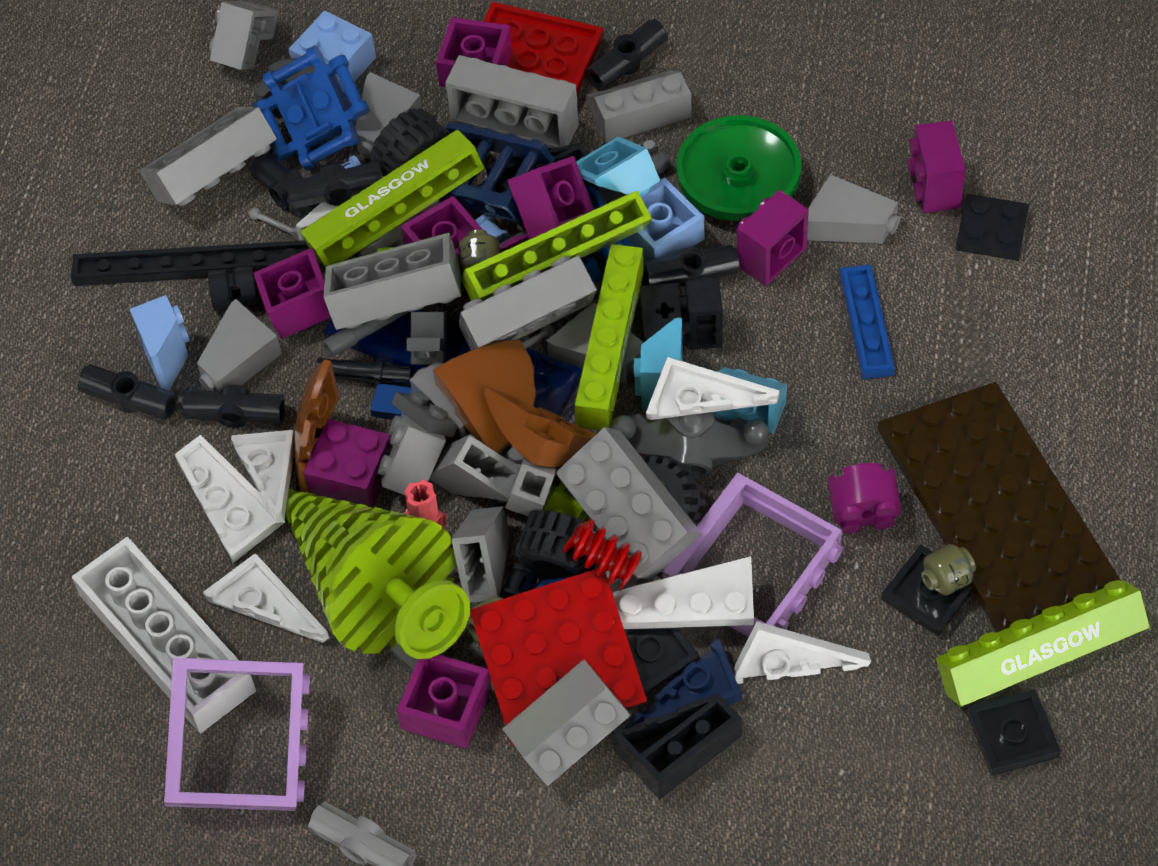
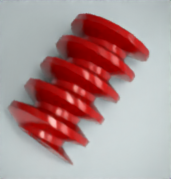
M592 518L583 524L580 523L562 549V552L565 553L574 547L573 560L577 561L582 556H587L584 567L588 569L597 563L596 575L600 577L609 571L608 583L611 585L618 579H621L622 582L619 590L621 591L639 565L642 552L637 550L629 556L630 544L628 542L617 548L618 536L614 534L608 539H604L607 528L602 526L594 532L595 520Z

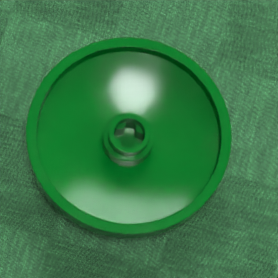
M725 116L704 123L691 132L684 140L677 155V181L685 198L698 210L718 219L741 221L745 217H750L758 210L759 205L765 198H771L778 190H781L791 198L793 197L801 178V156L797 145L790 135L774 123L753 116Z

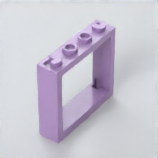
M737 472L697 525L702 535L665 567L662 575L663 579L692 572L743 503L821 546L767 623L754 617V625L729 626L749 638L756 622L787 629L788 619L793 612L798 614L802 610L807 600L806 594L811 587L816 589L825 576L824 569L829 562L835 563L843 551V546H841L842 530Z
M173 658L164 796L166 807L296 811L297 802H304L305 780H298V766H305L306 744H300V730H307L308 709H301L302 694L309 695L310 674L303 673V663ZM188 672L292 676L286 796L180 792Z

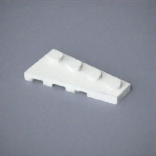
M201 435L175 454L180 468L233 563L285 523V520L284 522H275L259 491Z
M751 556L612 592L624 629L754 625Z

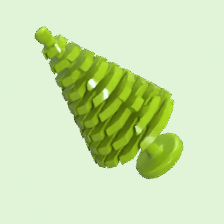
M290 488L285 513L288 523L292 525V532L297 539L299 549L311 576L312 583L318 592V598L323 606L331 630L339 642L342 641L344 647L355 652L360 646L362 654H379L388 643L390 644V649L398 643L402 651L415 659H429L445 652L457 641L464 631L470 615V599L464 589L454 583L455 578H446L457 566L454 549L449 548V545L452 543L451 537L446 530L442 529L441 525L432 520L377 507L372 508L367 505L340 501L324 496H315L316 494L308 492L298 493Z

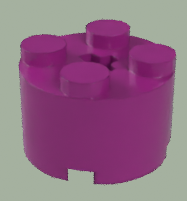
M861 463L843 468L844 475L835 478L834 473L828 478L833 520L840 526L843 533L858 532L861 530V526L875 525L876 529H888L895 525L894 519L901 513V503L896 474L892 467L889 466V471L882 470V464Z

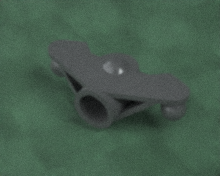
M713 412L670 417L669 419L648 423L639 413L632 416L619 415L612 420L609 427L620 430L641 457L650 458V456H658L678 460L680 463L690 466L689 471L696 472L700 478L711 475L713 468L761 453L768 446L770 433L767 424L762 420L754 419L748 421L737 417L729 425H725L715 421Z

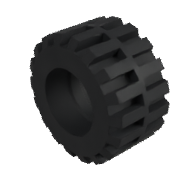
M414 108L410 109L407 113L404 111L398 117L389 121V124L380 131V135L373 143L375 146L371 149V162H379L381 173L384 177L448 136L450 132L423 109L419 108L416 110Z
M658 456L642 457L657 478L666 483L670 494L692 522L702 520L704 514L699 512L700 506H706V499H702L700 493L705 492L702 484L696 483L700 479L698 474L689 471L691 467L685 463H680L678 460Z
M534 511L529 515L515 550V556L523 565L530 567L537 575L545 579L573 577L598 568L597 563L588 569L585 568L584 565L587 557L585 555L577 561L573 560L574 547L565 553L562 552V549L579 524L585 523L584 521L555 511Z

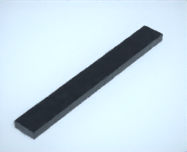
M305 240L73 254L71 281L73 286L198 279L208 278V271L226 268L229 272H233L235 267L252 264L255 272L303 252L309 249Z

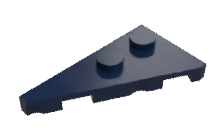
M720 639L710 644L711 650L697 663L692 661L685 668L682 675L675 677L655 696L656 701L643 714L640 712L636 713L623 729L642 724L644 719L653 716L659 718L673 713L680 706L719 693L729 705L742 701L741 691Z

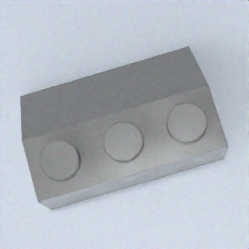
M669 70L586 95L588 105L606 143L618 136L625 138L692 117L691 92L682 73L679 71Z
M584 659L506 725L503 731L531 768L549 786L631 716V714Z

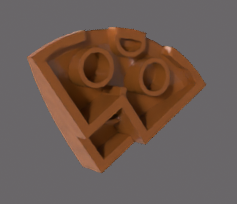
M508 340L486 345L464 353L433 369L436 386L454 406L455 415L474 438L498 454L509 447L511 443L498 427L488 407L484 390L486 387L515 396L520 401L534 406L536 396L534 367L530 356L520 340Z
M329 360L322 361L310 375L298 411L294 445L296 472L301 492L309 493L304 471L327 420L331 418L340 399L332 363Z
M486 387L484 390L488 407L498 427L513 447L534 465L562 467L596 435V433L586 428H580L562 420L563 418L560 415L542 407L536 408L520 401L515 396Z

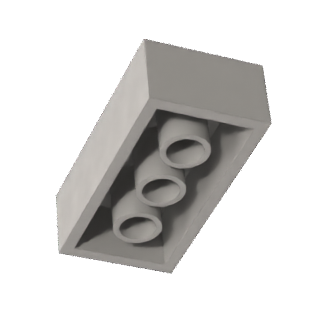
M459 55L445 82L451 123L459 125L467 123L481 130L490 128L503 135L512 133L521 139L530 141L535 138L544 142L548 148L552 149L569 145L579 125L576 84L565 80H556L540 76L536 73L513 69L505 65H497L481 61L477 58Z
M237 107L145 166L139 172L157 202L183 206L196 197L194 193L204 187L207 190L217 185L221 181L219 177L228 171L234 173L246 165L244 160L252 155L258 157L271 149L269 144L277 140L259 107Z
M450 233L326 266L323 297L336 330L345 327L348 329L356 328L364 322L375 319L385 320L394 314L405 311L415 312L424 306L438 302L442 304L448 303L461 296V269Z
M579 255L572 259L569 256H564L551 264L553 268L543 273L540 270H535L522 278L523 282L514 287L506 284L493 291L494 296L483 302L481 298H477L463 306L464 311L460 312L459 328L471 351L502 341L520 339L590 305L597 289Z
M604 427L556 472L557 476L588 516L595 520V525L598 528L602 526L607 528L606 539L616 534L618 536L617 548L628 542L630 544L629 556L637 550L642 552L640 563L634 571V575L637 578L653 579L702 535L700 530L620 430Z

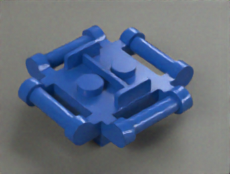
M313 45L301 57L275 72L270 70L263 74L264 82L271 90L272 96L256 102L253 107H259L277 140L272 142L275 147L273 153L277 161L288 159L298 153L301 165L306 171L315 168L316 163L347 145L352 147L360 142L354 125H356V120L366 115L370 109L367 102L361 99L348 70L349 62L345 55L336 56L326 64L319 48ZM313 64L316 71L311 74L305 73L282 86V81ZM335 74H337L338 77H339V79H340V82H341V84H342V86H343V88H344V91H345V93H346V95H347V97H348V100H349V102H350V104H351V107L349 106V104H348V102H347V100H346V97H345V95H344V93H343V91H342V88H341V86H340V84H339V82H338V79H337V77H336ZM277 107L293 140L286 144L272 113V110ZM342 133V135H340V136L336 137L335 139H333V140L327 142L326 144L320 146L319 148H317V149L311 151L313 148L319 146L320 144H322V143L328 141L329 139L335 137L336 135Z

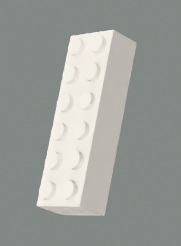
M128 537L72 576L80 597L170 700L173 658L238 660ZM188 672L185 717L201 734L256 692L251 675Z

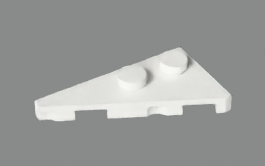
M667 357L646 411V419L655 420L777 404L780 390Z
M294 430L232 435L233 446L275 522H284L295 452Z
M256 553L203 592L208 602L322 643L330 638L328 631Z
M756 622L732 671L737 684L743 683V678L766 675L767 680H774L783 676L799 677L821 674V668L842 666L843 671L856 670L863 666L868 667L871 660L869 653Z

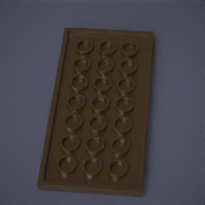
M997 382L878 422V432L945 546L953 544L959 548L964 547L971 554L976 566L971 582L972 592L996 633L1009 628L1017 620L1031 619L1042 614V611L1046 608L1062 606L1072 602L1080 594L1096 592L1103 589L1107 583L1120 580Z

